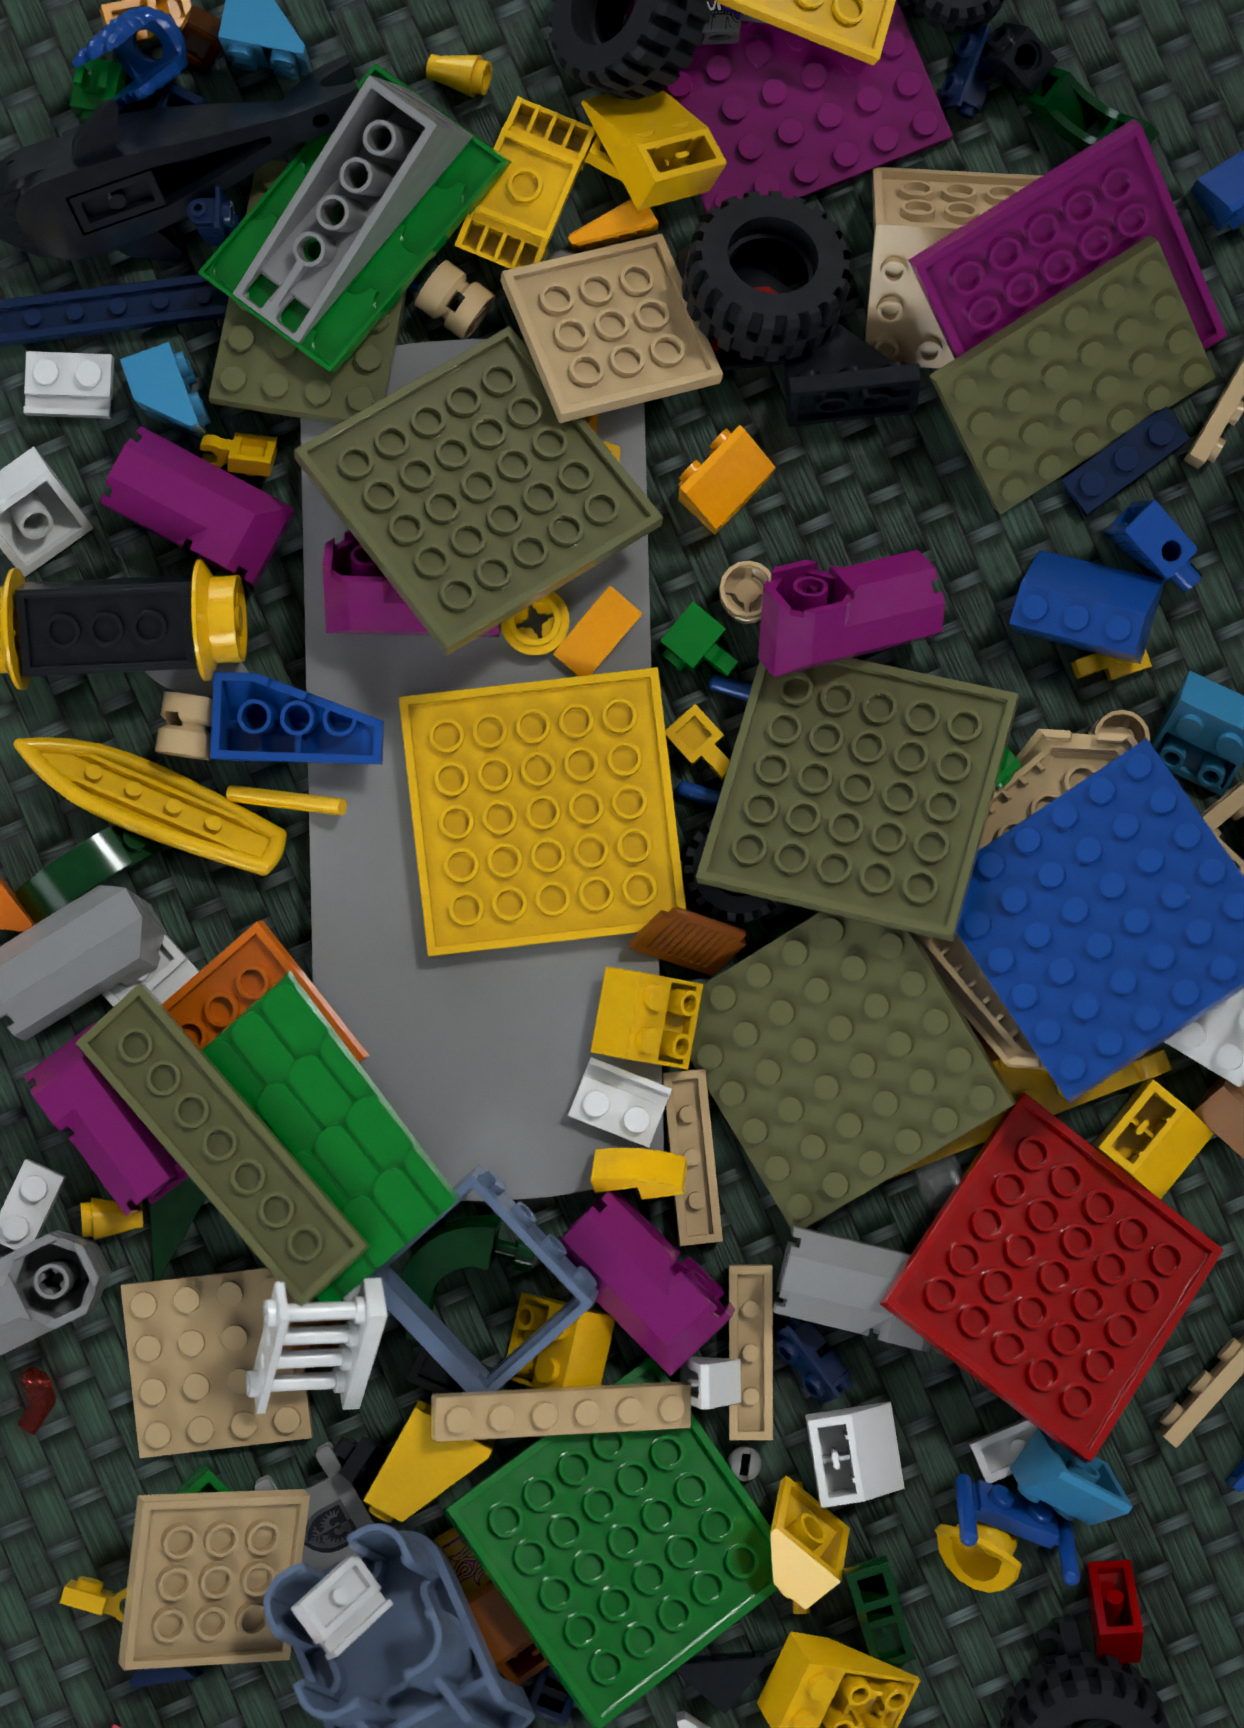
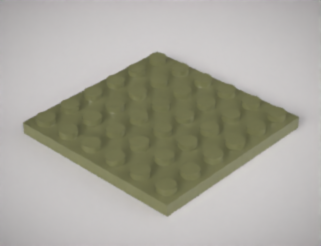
M510 326L294 449V459L446 656L659 528L663 521V516L584 418L563 423L558 422L529 349Z
M854 658L773 677L762 662L759 661L696 874L697 882L954 942L1017 710L1019 693Z
M819 912L703 984L690 1060L696 1069H705L709 1092L791 1229L793 1226L805 1229L1017 1103L913 932Z

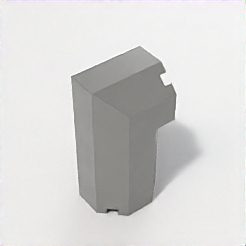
M98 885L0 946V1018L6 1015L13 1020L14 1023L7 1027L13 1036L26 1041L116 984L129 986L138 981L137 979L157 969L161 957L158 955L160 946L167 932L152 905L127 888Z
M793 1226L790 1233L798 1239L796 1243L788 1241L776 1288V1292H780L779 1297L783 1298V1303L774 1301V1313L869 1336L870 1328H872L873 1333L879 1334L878 1340L929 1352L931 1344L879 1304L911 1254ZM934 1346L932 1347L936 1353L943 1354Z
M57 1230L0 1258V1356L96 1308L112 1272L97 1240L94 1241L90 1238Z

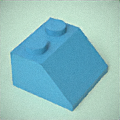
M1039 1428L1010 1467L1018 1483L1017 1489L1025 1498L1034 1503H1039L1042 1500L1050 1504L1060 1516L1069 1521L1077 1518L1091 1526L1126 1515L1133 1508L1107 1462L1094 1457L1091 1463H1083Z

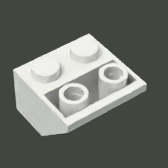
M891 1401L805 1415L818 1501L821 1508L863 1502L905 1489Z

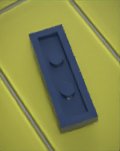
M1166 406L1149 415L1061 480L1060 484L1083 515L1087 516L1185 444L1190 437Z

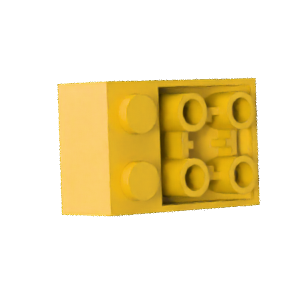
M664 90L640 100L620 99L610 94H604L583 99L581 102L637 210L709 192L727 165V161L709 128Z
M790 1631L757 1704L771 1728H898L921 1680L918 1676L828 1637Z

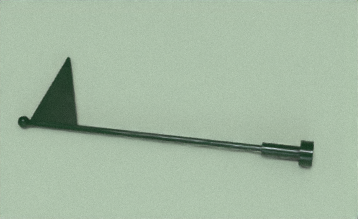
M190 1176L153 1204L149 1202L155 1281L160 1280L207 1198ZM430 1228L424 1235L430 1236L438 1229ZM498 1239L495 1256L515 1260L513 1269L530 1273L535 1254L521 1239H519V1243Z

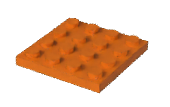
M263 920L255 922L162 1004L198 1047L202 1049L288 971H291L359 1064L370 1056Z

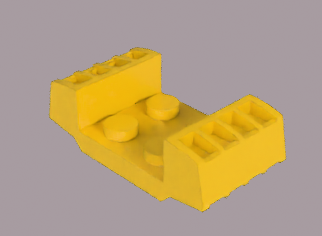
M517 96L493 148L512 162L471 215L468 214L454 246L509 269L545 261L549 253L548 244L577 175L586 166L584 159L596 136L594 127Z

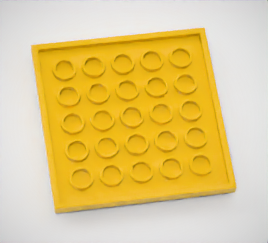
M658 667L399 697L428 957L638 933L660 910L669 912L674 906L686 910Z

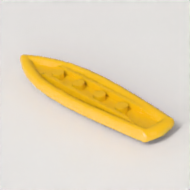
M18 738L13 742L14 748L28 766L51 788L96 817L127 831L261 876H267L283 856L287 840L286 830L249 809L227 800L223 795L160 764L107 745L72 738Z

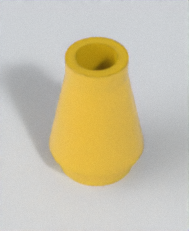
M431 54L426 67V78L428 80L439 82L472 98L476 94L485 95L490 86L492 63L491 61L483 60L482 55L440 56Z
M91 1198V1202L80 1203L82 1237H93L95 1241L129 1230L143 1228L142 1210L135 1215L126 1216L114 1200Z

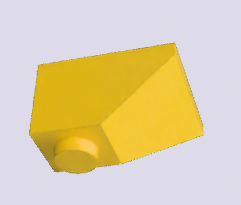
M787 1475L780 1481L770 1532L773 1584L778 1587L785 1597L793 1599L806 1610L841 1582L850 1527L826 1507L821 1508L820 1503Z

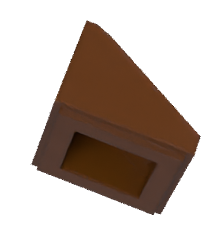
M192 6L180 27V31L185 37L186 56L189 63L207 72L222 49L218 38L221 20L197 6Z

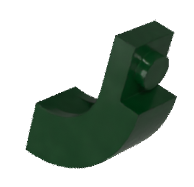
M1056 67L1052 68L1033 94L1021 92L1018 96L1038 119L1079 151L1085 150L1133 119L1141 124L1149 145L1159 134L1150 122L1110 108L1089 93L1075 79L1071 72Z
M116 825L112 828L109 826L46 866L22 885L15 894L33 922L37 924L96 886L106 884L120 874L154 856L162 848L156 841Z
M473 1216L453 1221L439 1228L416 1250L400 1278L433 1312L438 1283L445 1275L454 1270L467 1267L485 1270L490 1268L496 1255L502 1219L496 1216ZM407 1330L405 1339L417 1341Z
M886 1555L843 1568L869 1656L892 1666L916 1659L899 1603L900 1598Z

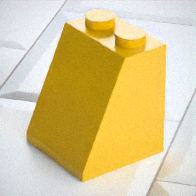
M420 1398L363 1500L371 1505L368 1511L388 1523H391L394 1518L400 1522L405 1521L487 1460L493 1450L495 1439L435 1442L431 1438L432 1404Z

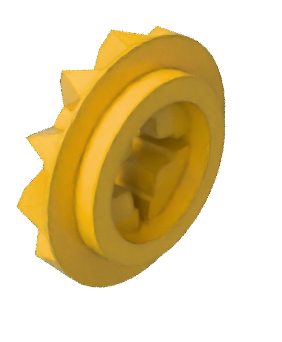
M554 591L532 604L533 610H536L539 616L545 614L546 616L554 615V617L548 618V621L542 624L543 631L541 634L543 638L539 639L532 627H521L518 629L516 627L529 619L528 607L500 623L502 633L512 648L528 656L546 655L563 642L569 630V612L562 598Z

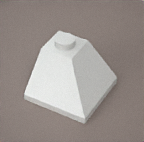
M34 446L0 470V549L12 564L21 570L25 578L93 529L89 520Z

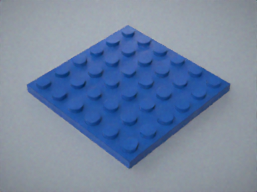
M1147 738L978 851L956 932L1069 1103L1244 989V876Z

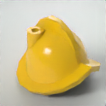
M976 1520L978 1541L973 1546H966L960 1540L959 1524L955 1527L940 1524L935 1528L938 1550L946 1567L958 1580L972 1589L988 1593L1008 1589L1018 1579L1022 1564L1013 1557L1017 1548L1018 1536Z

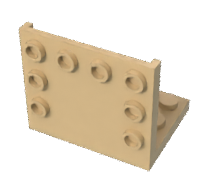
M890 167L873 168L874 239L864 342L892 362L903 361L908 363V365L919 364V367L941 368L954 360L908 260L1042 176Z

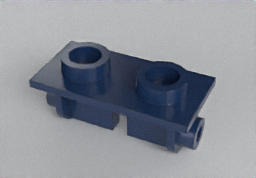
M986 25L971 29L959 40L956 48V55L958 56L953 71L945 78L941 88L943 97L940 106L942 110L959 107L958 115L966 119H973L975 113L981 112L990 84L977 77L979 73L989 78L994 76V72L980 58L992 34L989 33L990 26Z
M215 186V198H196L187 207L189 219L196 225V229L203 241L209 245H221L242 221L241 215H236L233 202L228 201L220 186Z
M792 1318L787 1322L788 1326L774 1331L773 1339L777 1343L776 1349L779 1355L787 1363L794 1365L803 1378L802 1384L805 1390L813 1398L819 1399L822 1404L839 1398L841 1396L840 1393L852 1384L848 1378L851 1373L833 1349L826 1352L822 1357H819L816 1353L827 1341L812 1322Z

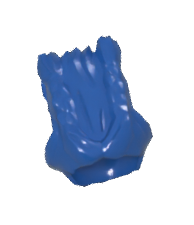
M146 6L127 9L124 13H120L116 19H111L109 24L104 25L103 30H100L97 35L89 39L85 48L78 51L72 62L76 69L88 61L98 58L105 52L113 50L125 71L133 80L111 98L117 101L118 110H122L127 104L131 105L133 101L147 99L156 90L163 89L166 85L170 84L173 78L179 76L189 63L186 56L185 37L171 14ZM139 30H148L154 33L160 40L163 47V54L160 59H154L152 55L144 54L139 49L136 42Z

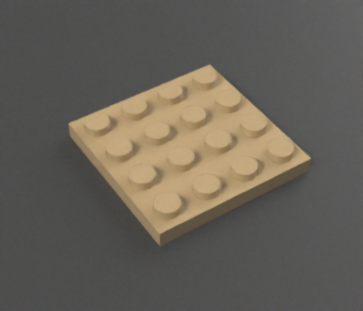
M662 233L502 271L500 282L559 423L721 383L723 372L708 338L698 329L700 320L694 322L686 310L688 302L683 299L682 295L683 280Z
M267 1267L120 1285L139 1458L301 1440L313 1437L308 1390L271 1392L265 1414H256L254 1397L248 1398L246 1373L247 1371H253L264 1328V1301L271 1300L275 1282H279ZM285 1289L287 1304L297 1303ZM306 1368L277 1369L276 1374L306 1373Z
M305 1489L138 1495L118 1661L122 1669L137 1670L290 1660L292 1645L278 1640L272 1634L265 1618L263 1605L265 1593L272 1580L287 1568L302 1563L310 1494Z

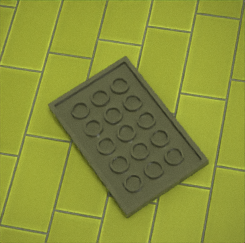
M271 160L254 172L246 215L290 163ZM407 289L383 320L378 321L348 361L341 365L335 373L327 371L229 297L208 397L210 404L339 424L385 398L388 392Z
M1151 235L929 375L993 508L1000 515L1109 446L1156 410H1161L1166 406L1167 408L1171 407L1216 378L1158 240Z

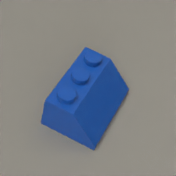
M1039 550L1021 581L1009 624L1019 634L1141 664L1164 586V580Z

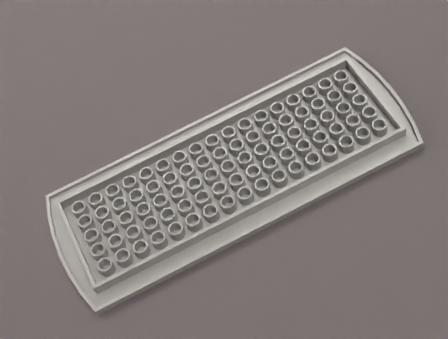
M485 339L419 342L396 346L387 396ZM521 340L527 347L525 340ZM640 403L598 414V437L602 441L618 445L621 448L620 464L647 496L645 404ZM300 418L301 445L338 424ZM301 468L306 692L384 721L383 765L308 763L309 794L344 798L347 802V810L343 816L309 812L313 984L370 1055L360 1065L452 1188L479 1164L485 1171L491 1170L500 1177L506 1186V1194L512 1200L553 1197L593 1190L594 1188L590 1180L595 1149L644 1148L664 1151L663 1113L649 1148L568 1116L591 1057L662 1084V1065L590 1052L606 966L659 975V958L629 948V941L637 933L428 957L399 697L568 678L576 677V675L553 656L556 649L546 655L528 656L512 648L505 639L501 627L500 638L477 637L447 656L431 636L326 633L323 584L325 543L335 538V544L345 540L344 532L349 529ZM647 534L554 591L562 598L569 612L570 624L567 635L609 586H612L643 613L638 622L617 644L614 651L594 674L651 668ZM532 605L528 606L529 619L516 627L517 629L532 627L534 633H537L538 638H543L541 634L543 631L542 624L548 621V618L554 617V615L546 616L545 614L539 616L536 610H533ZM473 1189L461 1201L484 1200Z

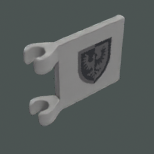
M325 1442L318 1446L316 1458L328 1477L305 1489L310 1494L302 1563H306L320 1571L356 1552L350 1548L347 1541V1536L363 1526L375 1524L354 1484L339 1474L344 1465L340 1457L333 1451L334 1445L331 1442ZM270 1475L259 1478L254 1486L255 1491L278 1490L275 1481Z

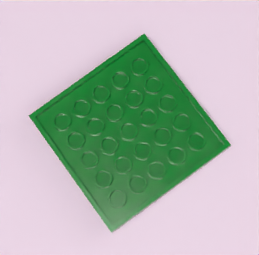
M650 1356L611 1385L670 1382L659 1364ZM692 1412L691 1428L541 1436L443 1509L445 1515L592 1728H603L778 1590V1587L773 1584L771 1527Z

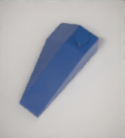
M213 673L210 759L246 762L383 765V720L258 673Z

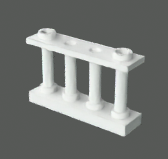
M364 1278L359 1296H354L352 1301L307 1303L302 1307L298 1303L287 1304L284 1282H275L271 1300L264 1301V1328L253 1371H247L246 1392L248 1398L254 1397L256 1414H265L271 1392L333 1389L334 1393H340L342 1410L360 1409L387 1319L382 1279ZM352 1319L347 1320L345 1325L288 1327L289 1322ZM345 1343L340 1344L339 1348L282 1351V1347L286 1345ZM338 1366L333 1367V1370L330 1372L276 1374L277 1369Z

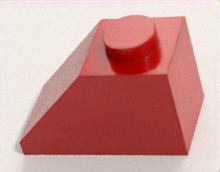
M1131 1559L1087 1562L1090 1622L1096 1659H1101L1102 1654H1108L1118 1657L1120 1664L1141 1663L1144 1631Z

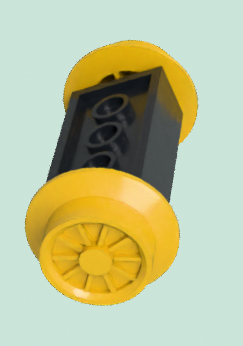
M204 559L196 560L193 575L26 583L20 569L12 568L9 570L3 586H0V674L8 673L18 690H25L28 687L31 676L196 669L197 667L202 680L211 681L218 663L244 662L246 658L248 640L247 609L241 577L239 575L213 576Z

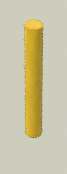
M229 785L226 791L227 800L235 803L343 816L347 810V802L344 798Z

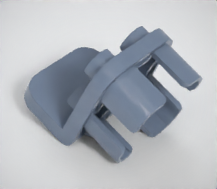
M375 1523L363 1526L347 1536L350 1548L356 1551L355 1553L359 1555L382 1587L379 1590L386 1600L390 1599L393 1605L338 1657L329 1661L324 1656L327 1652L320 1643L316 1644L290 1608L341 1561L323 1571L306 1563L295 1564L279 1573L268 1586L263 1606L269 1628L275 1638L292 1645L305 1678L294 1683V1690L305 1711L321 1719L325 1728H526L535 1718L534 1711L523 1687L500 1676L447 1553L438 1543L421 1533L409 1530L397 1531L388 1525Z

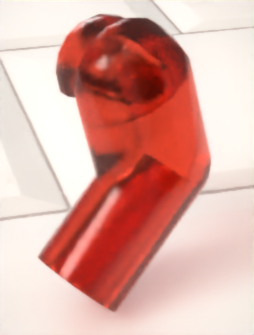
M30 1367L24 1370L20 1377V1384L25 1388L29 1406L17 1424L28 1433L35 1435L55 1406L56 1396L48 1374L36 1367Z

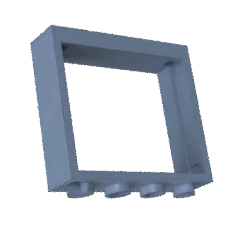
M478 1164L453 1187L458 1195L457 1202L439 1215L437 1219L367 1277L382 1279L386 1308L466 1392L497 1391L585 1313L595 1303L599 1291L595 1288L597 1283L594 1277L584 1267L579 1266L576 1268L565 1256L567 1251L563 1244L552 1234L546 1236L535 1224L536 1217L532 1211L522 1202L516 1204L506 1194V1186L500 1177L491 1170L485 1171ZM473 1189L574 1295L568 1303L491 1372L480 1363L389 1267Z

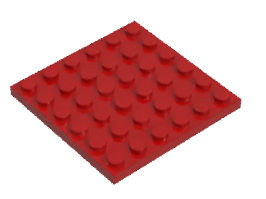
M1022 1092L1015 1096L1014 1099L1017 1103L1006 1110L879 1304L1083 1463H1091L1220 1257L1223 1249L1029 1095Z

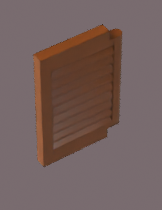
M674 906L669 912L660 910L629 941V948L714 976L746 945L744 938L746 930Z

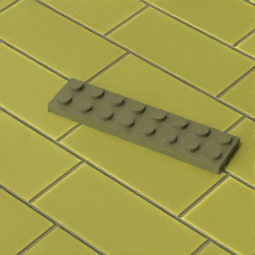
M139 983L75 1042L278 1281L284 1282L285 1289L301 1307L312 1302L371 1247L146 985Z

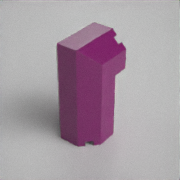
M140 426L136 431L141 438L140 441L136 442L130 438L124 445L105 483L113 488L109 497L102 493L100 503L107 509L175 544L188 553L190 550L198 553V559H204L207 564L227 575H239L242 582L245 580L250 586L256 588L297 513L295 509Z
M350 530L344 532L345 540L335 544V538L325 543L323 584L326 633L431 636ZM501 624L479 637L500 638Z
M919 550L842 568L830 565L829 572L817 570L818 562L802 560L775 567L771 573V581L767 580L763 586L758 659L772 676L776 677L931 638L932 635L941 633L945 600L942 591L937 593L933 591L931 581L938 580L935 567Z
M92 1023L25 1074L24 1077L28 1083H37L30 1089L34 1099L58 1130L62 1131L68 1126L74 1132L68 1139L76 1146L124 1214L131 1216L142 1210L139 1203L147 1198L153 1204L186 1180L189 1175L75 1043L96 1024Z
M618 1190L607 1191L605 1195L603 1194L567 1229L568 1232L562 1238H558L567 1251L565 1256L576 1268L579 1266L584 1267L596 1280L597 1286L595 1288L599 1291L596 1301L669 1376L676 1372L732 1318L735 1312L731 1302L725 1307L719 1299L725 1294L720 1285L689 1256L683 1262L678 1260L677 1258L681 1251L674 1248Z

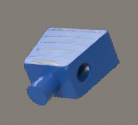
M1156 500L1133 501L1103 531L1147 576L1161 580L1171 579L1183 593L1196 585L1203 576L1189 561L1197 552V547Z

